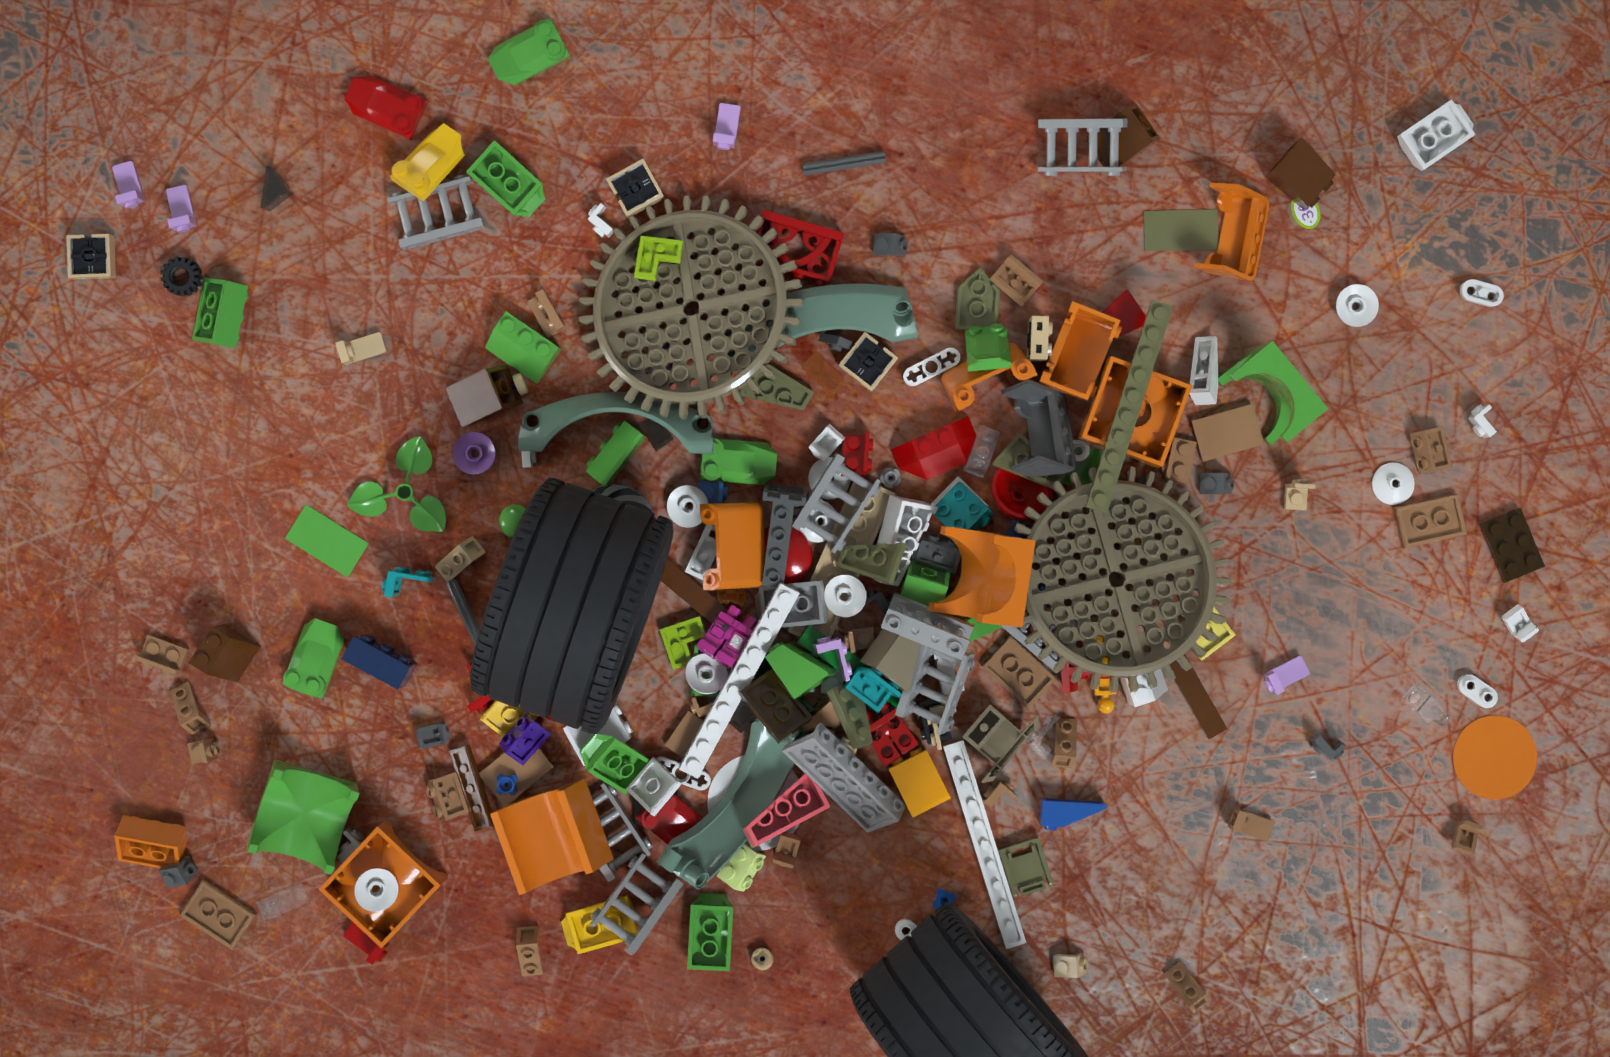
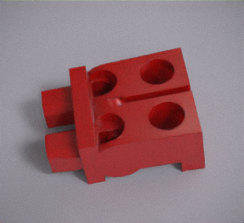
M887 702L879 711L881 717L875 721L869 711L867 712L873 740L871 745L884 766L901 756L890 740V737H892L902 754H905L919 744L901 717L895 715V708L892 709Z

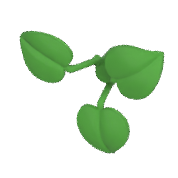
M420 436L412 438L403 444L396 455L397 467L400 470H408L405 483L398 485L394 493L383 495V489L379 484L364 482L355 489L347 503V506L354 512L363 516L373 517L382 514L386 510L385 498L397 496L402 501L410 499L417 505L410 511V521L415 528L427 532H442L445 529L446 514L441 502L433 496H425L421 502L417 501L412 496L413 488L409 485L412 472L423 474L429 470L432 464L431 452Z

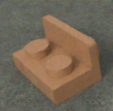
M543 289L536 292V297L530 299L527 303L547 338H551L565 330L566 326L547 293Z
M1443 426L1410 433L1411 445L1420 475L1452 467Z
M1178 437L1173 438L1163 467L1160 468V473L1163 474L1162 479L1188 484L1197 442Z
M147 635L141 654L137 655L135 660L140 661L141 666L150 669L157 667L161 669V673L173 676V674L182 672L190 649L153 635Z
M456 772L427 781V793L430 798H433L435 805L433 806V811L436 818H439L440 821H446L469 812Z

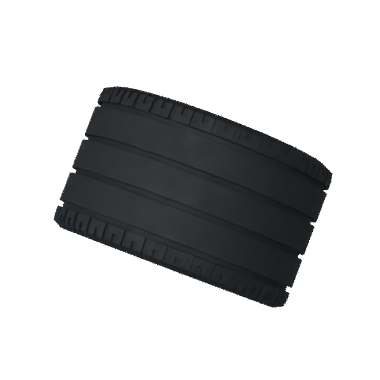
M548 478L536 490L515 530L492 589L471 663L470 681L472 691L485 697L489 695L490 699L515 708L520 705L521 710L546 719L551 715L552 721L575 729L582 726V731L596 735L605 726L612 712L648 619L673 539L672 520L661 515L656 519L655 513L630 504L625 508V503L599 493L595 496V492L571 483L565 484L560 479Z
M948 903L943 904L935 911L936 916L930 914L911 931V936L907 935L887 953V957H882L863 974V978H859L850 987L852 1002L859 1017L887 1057H1088L1057 1015L1007 957L959 908Z

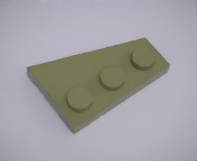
M767 364L766 367L774 372L776 376L774 380L767 378L762 372L754 378V381L760 386L761 393L757 394L752 391L749 384L740 391L743 397L804 411L815 393L770 364Z
M1021 433L1015 436L992 464L1050 489H1053L1052 485L1056 481L1061 483L1068 474L1031 477L1013 471L1011 466L1023 462L1026 456L1032 455L1030 441Z
M902 542L879 545H847L841 550L836 566L893 585L907 544Z
M844 685L827 691L853 750L873 743L865 703L845 689Z

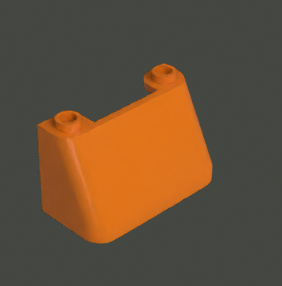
M1072 301L1039 384L1088 401L1089 397L1093 399L1098 388L1094 384L1113 338L1118 339L1122 327L1119 326L1121 320Z
M1009 342L1011 367L968 372L966 361L943 373L941 377L942 386L955 413L973 403L975 395L971 386L1003 371H1006L1008 377L1014 376L1022 382L1037 375L1033 364L1018 345Z
M756 502L700 504L702 522L706 525H715L717 568L708 569L703 575V590L761 587L766 558L764 511L762 506Z

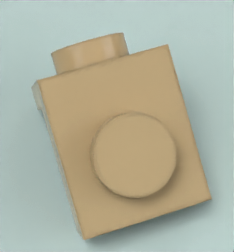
M1085 953L1077 955L1056 954L1053 956L1054 977L1079 978L1086 974L1088 962L1085 959Z

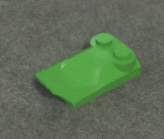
M551 18L547 20H540L535 26L494 47L488 60L498 80L506 81L516 86L570 58V55Z
M495 140L466 171L468 175L514 216L530 217L545 200L543 184Z
M995 323L987 327L971 326L965 331L968 372L1011 367L1008 331L1005 326Z
M713 438V454H702L701 480L765 485L776 475L777 452L768 443Z
M313 618L309 623L304 624L288 670L284 674L283 685L310 696L324 698L345 638L339 632L338 626L317 618Z
M593 734L580 750L585 769L625 795L628 793L626 788L651 760L642 754L639 749L633 748L610 735Z
M700 893L699 897L691 904L687 969L730 971L733 905L727 899L726 894Z

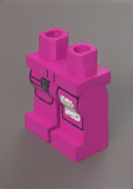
M730 605L725 612H720L709 631L697 644L698 650L712 659H716L717 662L730 670L734 667L758 623L756 619L747 615L742 624L736 619L740 615L741 610L733 605Z

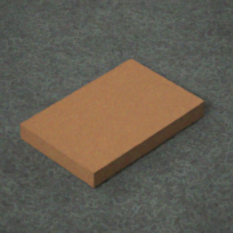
M1253 404L1190 421L1202 462L1264 445Z
M1458 493L1394 507L1403 549L1467 535Z
M1011 635L981 665L1027 709L1057 679Z
M539 747L524 765L503 753L481 771L479 775L502 805L506 806L555 766ZM503 773L506 776L515 774L518 777L515 795H510L509 793L500 795L496 792L497 776Z
M204 879L179 916L229 949L234 950L257 913Z

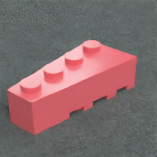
M803 773L742 830L751 848H754L830 808V805L822 789Z

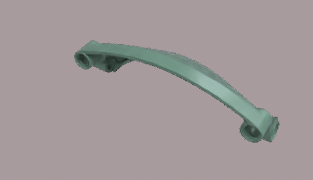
M838 284L788 293V299L800 298L804 302L803 307L788 308V317H797L802 322L799 327L786 325L784 334L790 335L794 339L810 333L833 329L865 331L893 343L918 338L909 293L904 287L876 284ZM765 301L763 306L768 307L770 301ZM768 322L767 327H772L774 322ZM748 326L746 332H751L753 326ZM726 331L725 336H730L732 331ZM780 342L779 347L784 345L785 343ZM752 346L749 351L751 353L755 352L756 346ZM735 351L729 352V357L735 355Z
M627 392L591 393L566 398L527 412L523 417L520 427L518 445L519 451L542 452L560 431L582 418L600 413L623 412L640 415L661 424L682 442L690 454H713V420L707 415L709 426L706 429H700L697 425L698 420L701 419L698 410L689 406L687 420L679 417L680 404L672 403L669 414L665 418L660 415L662 401L654 399L649 412L641 409L645 394L638 393L635 400L630 404L624 399ZM531 416H537L539 420L537 426L530 427L528 419Z
M756 717L751 725L749 743L743 762L727 792L700 822L688 831L673 838L656 862L669 872L675 873L694 888L701 889L747 841L742 829L778 797L795 764L782 752L784 745L807 736L806 730L800 728L778 744Z

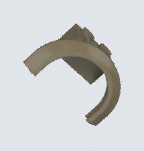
M989 704L962 737L995 764L982 779V783L994 781L1013 755L1038 729V716L1021 732Z

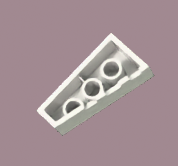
M890 495L877 545L902 542L907 544L893 585L899 586L911 562L909 559L913 551L917 550L920 544L918 541L923 531H927L930 525L928 521L932 514L936 513L938 507L927 502Z

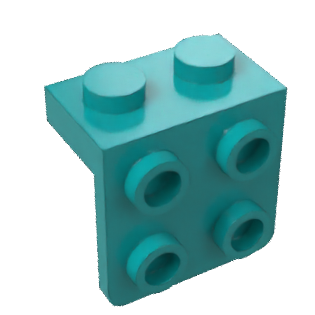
M961 482L956 483L935 505L938 509L934 514L945 526L977 531L982 526H987L994 515Z
M395 567L394 570L388 571L387 579H383L382 591H385L384 597L394 598L400 596L402 578L433 582L436 581V576H431L432 572L419 570L416 573H412L411 568Z
M858 666L851 675L850 681H847L844 685L845 689L878 713L890 696L900 698L902 695L897 691L899 687L895 683L882 679V674L878 670L868 666L865 668Z

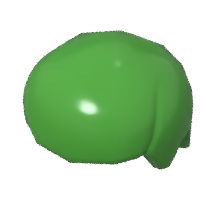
M512 504L505 507L499 517V525L502 532L510 538H513L526 509L522 505Z

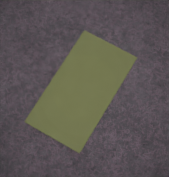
M1218 209L1144 211V251L1218 250Z

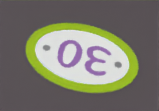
M1291 202L1292 215L1301 227L1313 229L1318 225L1321 214L1317 203L1312 208L1309 206L1303 210L1295 202Z

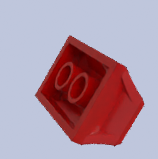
M371 75L353 77L344 97L353 115L409 140H412L428 104L426 99Z
M675 794L670 797L655 816L651 815L644 807L635 816L645 828L652 831L666 844H669L673 838L688 831L703 819L701 815Z

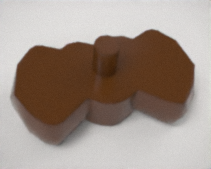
M724 589L718 590L715 594L719 604L724 603L742 607L748 600L747 593L744 590L736 592L735 590L727 591Z

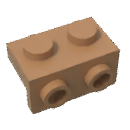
M1010 255L989 279L1021 307L1043 283L1036 273L1030 271L1013 255Z

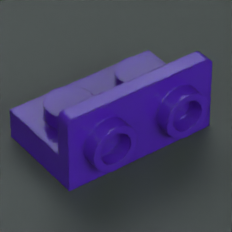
M526 712L523 717L517 720L509 733L502 737L499 745L508 756L524 765L551 733Z

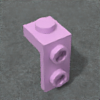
M719 104L716 131L713 136V145L717 146L718 149H735L741 109L738 105Z
M128 161L114 165L112 169L120 192L119 195L115 196L117 204L129 209L145 202L134 162Z
M181 185L166 189L172 218L167 219L169 228L181 233L196 227L197 223L188 186Z
M829 636L817 639L818 643L812 644L814 653L819 654L835 649L842 680L850 681L849 675H852L850 663H846L845 654H847L845 643L841 642L839 638L830 639Z
M1297 656L1262 675L1265 678L1263 682L1268 692L1279 695L1285 691L1284 687L1308 676L1310 672L1302 656Z

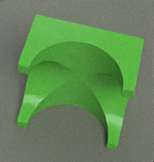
M1273 341L1255 347L1218 377V384L1220 386L1232 380L1250 379L1258 382L1269 391L1275 403L1276 417L1271 431L1264 438L1268 445H1271L1280 437L1285 443L1290 441L1328 409Z
M274 759L247 840V852L256 854L260 851L286 854L312 863L322 869L324 873L332 875L344 826L350 810L360 794L358 784Z

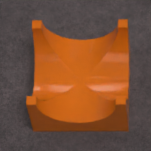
M1113 356L1104 359L1095 397L1087 417L1077 433L1076 440L1105 447L1131 363ZM1152 371L1126 455L1140 460L1153 468L1163 467L1193 385Z
M941 526L940 534L953 540L960 551L962 572L954 591L941 601L929 602L928 611L976 618V622L1023 627L1036 540Z
M385 820L373 830L318 890L380 948H383L446 881L448 876L443 871L439 872L430 868L413 855L394 833L393 824ZM373 868H382L389 871L398 883V895L395 902L389 908L379 912L368 911L361 907L354 893L356 881L361 874ZM374 885L372 892H378L379 886Z

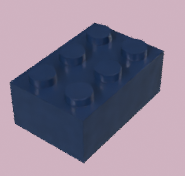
M368 633L353 636L341 658L342 660L397 690L406 687L418 665L413 662L414 658L404 653L399 655L394 652V647L386 643L383 645L377 643V638Z

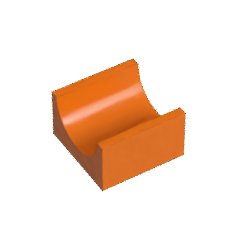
M585 778L511 802L490 814L519 895L582 871H585V874L593 873L614 859Z

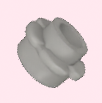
M889 467L883 470V474L880 475V481L884 483L886 488H893L900 484L901 474L897 469Z

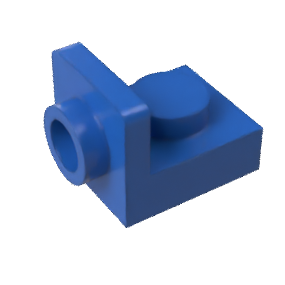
M699 481L698 488L705 494L708 503H723V499L727 500L728 487H724V482Z

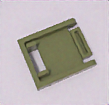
M1038 836L998 849L1013 898L1018 897L1015 890L1018 887L1022 896L1045 889L1046 886L1043 879L1046 878L1049 886L1054 885ZM1030 845L1031 852L1012 857L1010 851Z

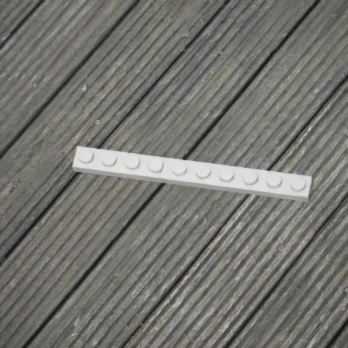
M781 582L777 586L680 763L679 770L697 779L700 776L742 699L739 692L751 683L768 649L800 594L795 589Z
M959 740L943 745L1005 948L1009 949L1025 944L1024 933L964 741Z

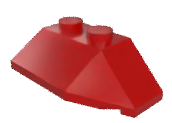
M968 416L891 449L898 469L928 480L966 464L977 435Z

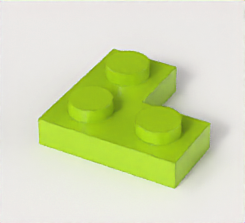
M641 236L634 277L636 279L656 281L659 261L680 264L684 245L683 241Z
M700 616L660 629L673 670L686 666L692 659L687 643L703 638L706 635Z

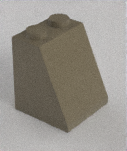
M882 629L860 662L865 666L875 668L882 674V679L890 680L900 690L908 692L912 682L920 643Z

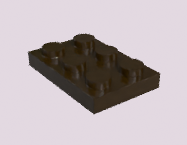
M1516 508L1479 524L1503 583L1545 567L1521 508Z
M773 668L739 692L740 697L778 744L813 718L800 700L792 697Z

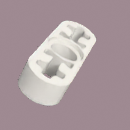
M947 348L907 368L903 374L905 384L917 386L956 366L960 361V353L955 348ZM947 352L955 354L954 363L947 361L943 363L946 368L942 369L941 363L936 357L940 356L942 360L947 357ZM934 361L937 364L938 369L935 373L926 371L925 366L927 362ZM921 365L922 371L927 377L923 378L921 374L916 377V382L908 381L909 371L917 373L920 371L917 367Z
M664 756L657 757L660 762L664 761V765L669 768L671 763L675 764L672 774L676 777L675 771L679 768L681 762ZM702 770L700 776L704 775L707 783H703L702 786H699L698 781L692 779V783L687 782L691 776L689 774L684 779H678L683 785L697 790H705L711 783L709 773Z

